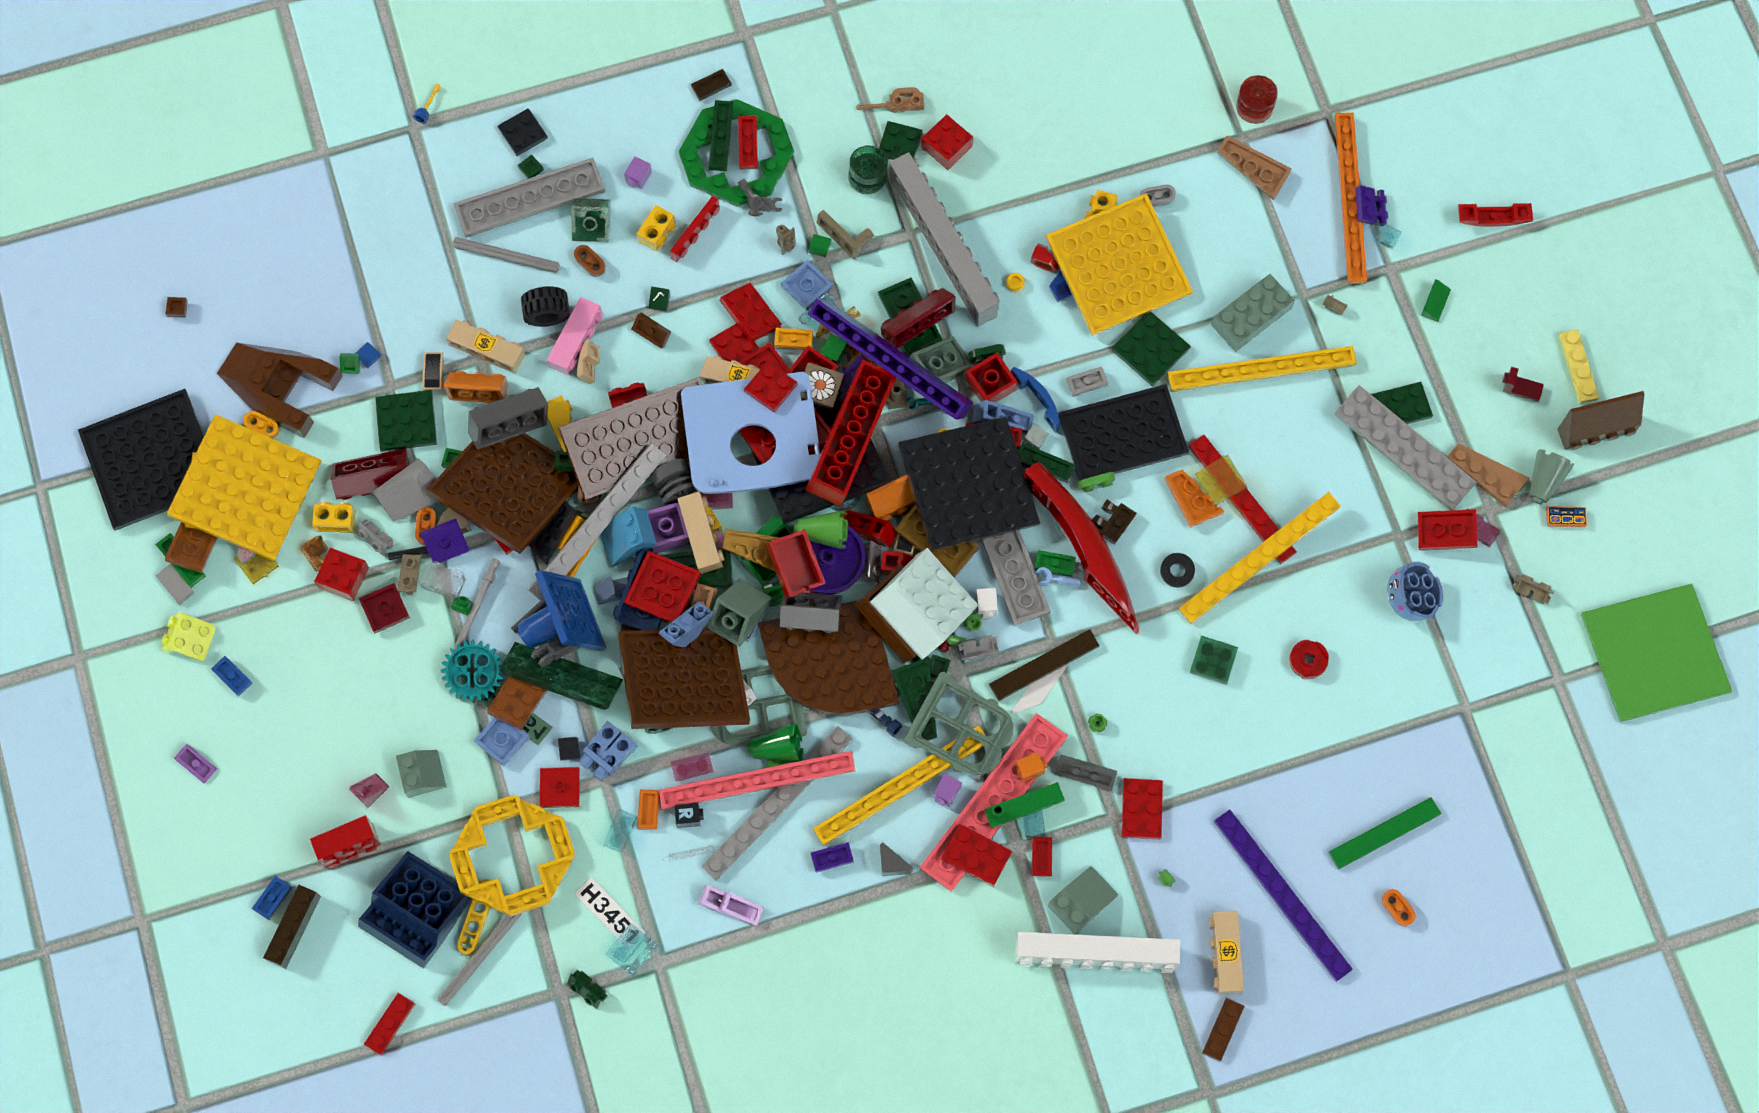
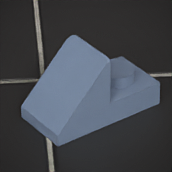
M608 577L595 585L598 604L621 600L620 593L622 588L627 585V577L616 580Z

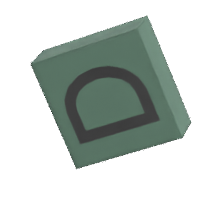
M1034 422L1023 439L1033 447L1040 449L1049 433Z

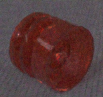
M1261 75L1250 76L1244 80L1240 86L1236 102L1237 113L1243 120L1248 123L1258 124L1270 118L1278 95L1274 82Z

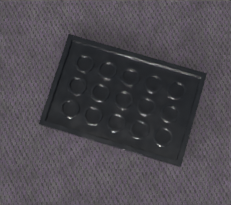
M1167 384L1058 412L1059 421L1079 481L1109 472L1118 474L1189 454Z

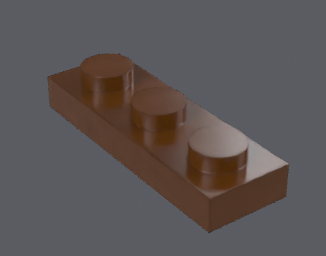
M1225 998L1202 1051L1203 1055L1221 1062L1243 1012L1244 1005Z

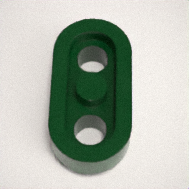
M996 344L974 349L968 353L970 362L976 365L995 353H998L1003 358L1006 350L1003 344Z

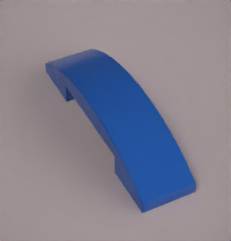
M1013 367L1011 373L1017 380L1018 386L1021 390L1027 386L1047 410L1045 411L1044 419L1056 433L1059 429V417L1051 396L1033 376L1019 368Z

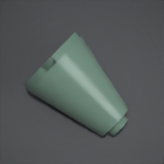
M1539 449L1536 453L1529 496L1532 498L1531 501L1540 505L1549 501L1574 466V463L1570 464L1571 461L1554 452H1551L1549 455L1545 454L1546 450Z

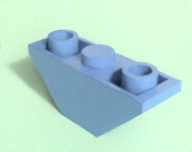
M698 601L662 629L659 634L674 646L686 647L699 636L712 617L713 612Z

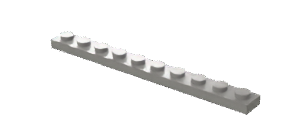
M650 443L543 571L566 576L666 455ZM536 579L528 588V591L541 602H544L545 599Z
M837 726L805 760L841 753L853 739L842 728ZM814 780L778 787L702 865V868L717 881Z

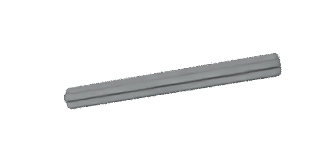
M455 237L453 241V247L554 273L559 271L560 265L555 261Z
M522 913L512 917L508 915L504 917L437 998L442 1005L446 1006Z

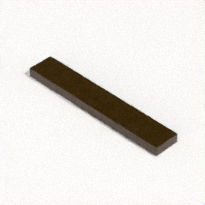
M1089 629L989 683V687L999 702L1099 648L1100 645Z

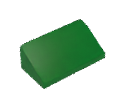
M1435 279L1421 316L1439 322L1451 289Z

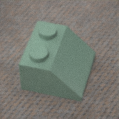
M415 750L396 755L404 793L408 798L447 788L438 750Z

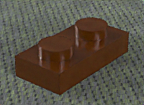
M642 312L637 314L631 330L661 349L665 347L671 334L670 330Z

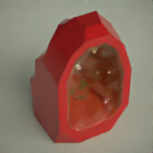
M1038 243L1033 251L1030 262L1046 271H1058L1060 267L1052 250Z

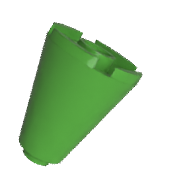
M846 510L801 518L798 523H795L794 531L798 532L805 529L809 541L845 549L846 546L843 545V541L847 542L848 520H844L843 515H847Z

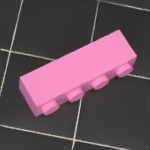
M582 297L579 298L547 358L550 368L566 375H570L571 371L576 369L577 359L580 356L584 342L593 337L594 327L602 320L603 313L600 305Z

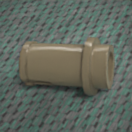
M1327 295L1322 304L1325 308L1328 307L1340 315L1344 313L1348 306L1333 298V295Z

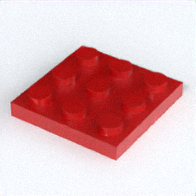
M648 550L624 603L671 623L683 614L702 573Z

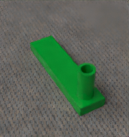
M1056 782L1008 801L995 804L984 809V812L992 829L1063 803L1065 798L1059 783Z

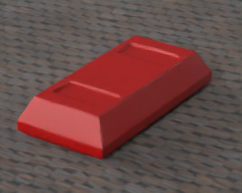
M1032 837V876L1052 877V837Z

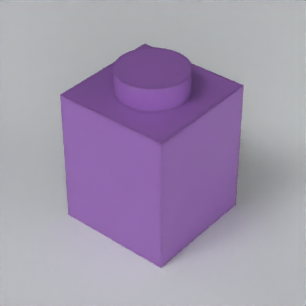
M634 156L624 173L626 183L633 188L642 189L652 173L651 164Z
M945 773L933 792L935 802L941 806L947 805L950 807L962 787V782Z

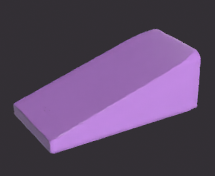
M188 744L174 757L179 764L202 783H205L217 770L215 766Z

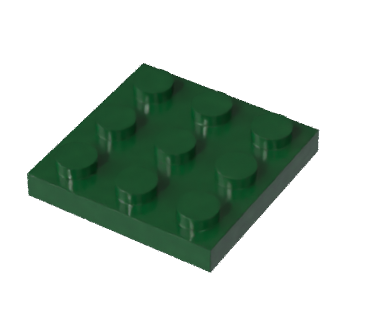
M1149 311L1112 346L1111 351L1153 386L1190 350L1191 346L1154 313Z
M432 390L375 397L381 452L437 445Z

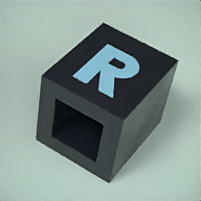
M698 803L675 805L677 828L701 826L700 820H704L703 808H700Z

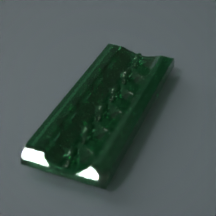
M514 642L499 671L505 676L603 710L609 709L623 682V679L564 658L553 660L551 664L542 667L539 664L541 658L534 659L531 655L535 648H529L518 642Z

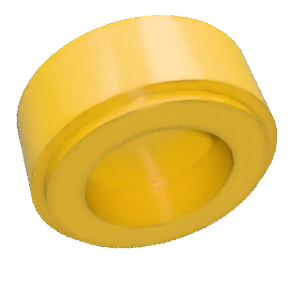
M1012 273L1007 277L1006 287L1011 292H1019L1024 288L1025 279L1021 274Z

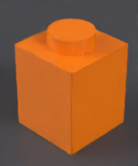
M1038 752L1018 759L1015 763L1022 783L1044 775L1045 768H1047L1044 757H1040Z

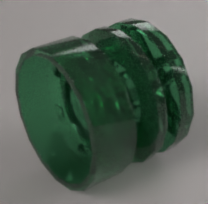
M870 145L858 147L853 151L849 162L848 181L855 191L862 194H873L883 188L886 182L888 167L886 154L880 148Z

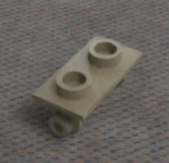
M779 225L776 228V233L778 234L777 244L781 247V254L784 255L786 252H791L795 247V228L793 227L789 230L785 225Z
M403 554L397 588L398 592H406V595H413L416 592L421 555Z
M1522 574V577L1516 576L1520 580L1519 582L1515 581L1512 586L1515 592L1528 596L1530 590L1534 591L1531 596L1532 599L1542 604L1544 602L1549 603L1551 599L1548 596L1549 592L1554 594L1550 590V585L1540 582L1538 585L1532 582V577Z

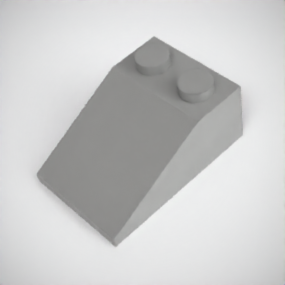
M417 459L372 493L394 522L437 501L427 494V489L436 479L428 467L420 459Z

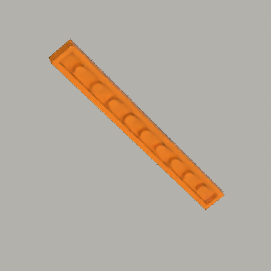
M1354 112L1335 113L1347 284H1366L1367 272L1363 223L1358 222L1355 188L1359 186Z

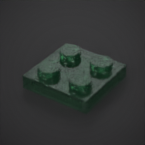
M1201 635L1189 673L1227 685L1238 647Z

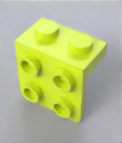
M182 612L171 616L167 624L169 627L168 633L163 636L161 645H163L161 651L166 653L174 651L203 661L214 635L215 625Z

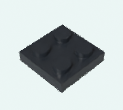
M529 108L497 126L516 156L548 139Z

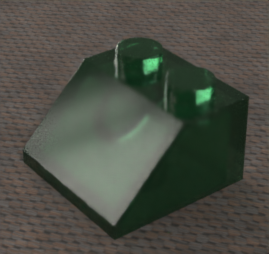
M573 199L571 205L572 241L609 242L611 224L610 199Z

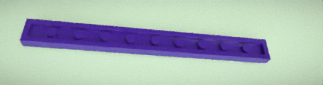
M1229 809L1215 819V825L1332 978L1337 982L1353 970L1233 812Z

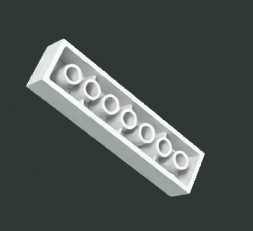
M1018 932L1016 938V963H1020V966H1032V963L1040 964V967H1052V964L1060 965V968H1072V965L1080 966V969H1092V966L1100 967L1101 970H1112V967L1120 968L1121 971H1132L1133 968L1141 969V972H1153V969L1161 970V973H1173V970H1176L1180 964V940Z

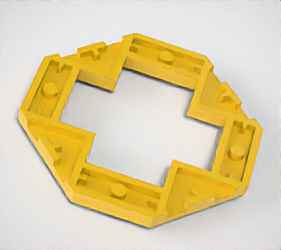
M511 795L474 808L472 816L468 823L465 824L454 848L452 847L449 858L461 894L512 917L550 904L575 858V852L563 817L551 814L533 803L530 804L521 800L518 796ZM520 815L525 832L545 827L556 860L537 865L542 884L504 896L499 878L479 884L469 851L487 845L482 827Z

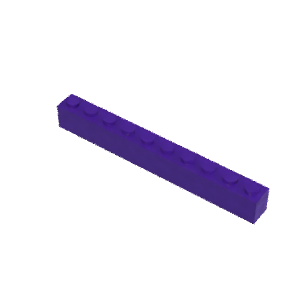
M816 298L808 312L810 317L954 419H963L974 402L828 299Z

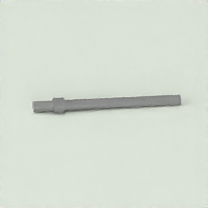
M492 559L488 571H485L482 577V585L456 642L461 647H463L464 641L469 634L490 583H493L496 577L494 574L500 563L497 559Z

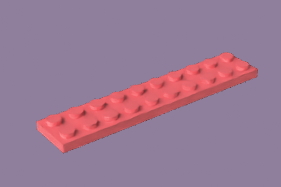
M1036 713L922 863L920 870L952 892L966 872L941 860V857L959 823L991 840L1001 826L991 829L984 809L1026 794L1037 779L1034 778L1022 783L1015 766L1016 760L1038 752L1040 757H1044L1047 765L1068 738V735Z

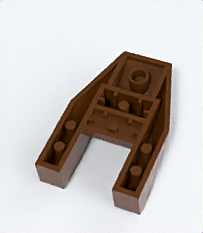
M237 342L217 372L219 377L252 411H256L274 420L278 426L302 438H305L314 422L309 414L285 403L300 376L331 391H334L343 376L338 367L319 358L292 350Z

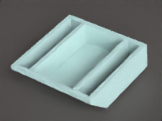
M928 548L918 553L870 601L921 659H924L941 645L978 607L974 599Z

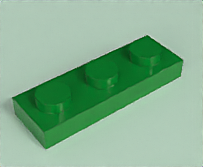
M171 533L155 544L164 556H166L174 539ZM172 564L190 588L206 577L203 572L199 573Z

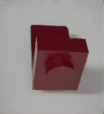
M1511 367L1509 372L1504 373L1502 392L1539 402L1544 384L1518 377L1519 369Z

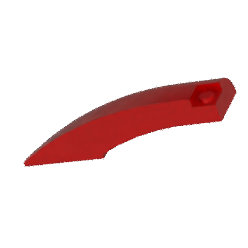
M1041 462L1033 464L1024 471V477L1027 480L1030 492L1051 513L1070 540L1085 572V582L1137 635L1139 633V626L1128 589L1100 531L1077 500Z

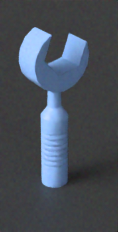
M1045 567L1039 568L1034 573H1041L1045 577L1044 581L1038 583L1040 586L1047 585L1051 580L1057 581L1060 584L1080 585V579L1065 576L1053 577L1051 571Z

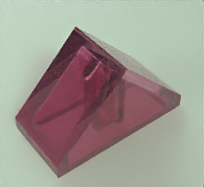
M375 773L352 785L349 790L369 808L389 788V785Z

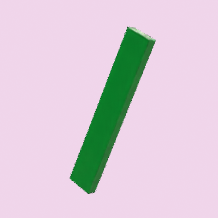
M1432 797L1328 853L1339 870L1440 816L1441 812Z

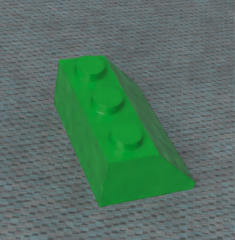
M774 515L755 534L782 538L794 532L787 523L783 524L782 520ZM734 554L740 564L762 586H765L777 575L775 571Z

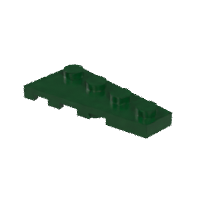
M929 657L892 670L911 724L932 688ZM934 717L929 719L921 733L922 738L927 741L937 738Z

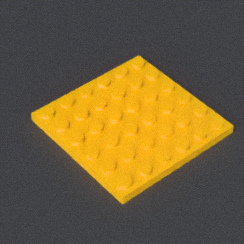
M1147 193L1045 236L1091 336L1193 293Z
M215 414L174 497L167 516L275 561L322 460Z

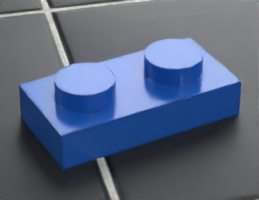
M226 656L211 668L238 697L253 684Z
M274 876L252 909L267 920H270L293 887L277 876Z

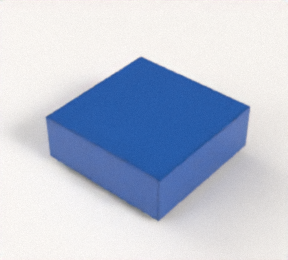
M369 342L355 353L360 354V361L367 368L381 357V354Z

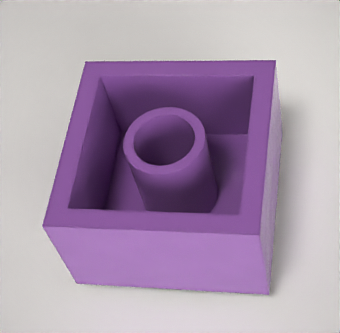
M679 502L647 511L657 545L652 547L654 553L658 554L691 544Z

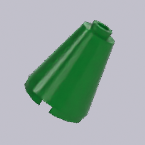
M795 723L753 738L747 746L749 755H752L754 759L788 762L803 760V748H800L802 736L799 726Z

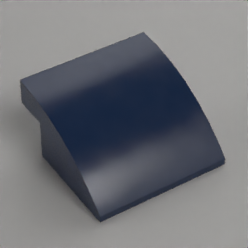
M407 851L372 892L371 905L359 918L358 927L424 969L460 918L471 898L460 893L455 880Z

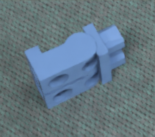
M607 720L588 746L584 748V755L579 763L588 770L595 762L599 767L594 771L593 775L602 782L608 775L613 776L615 771L631 753L635 752L638 746Z

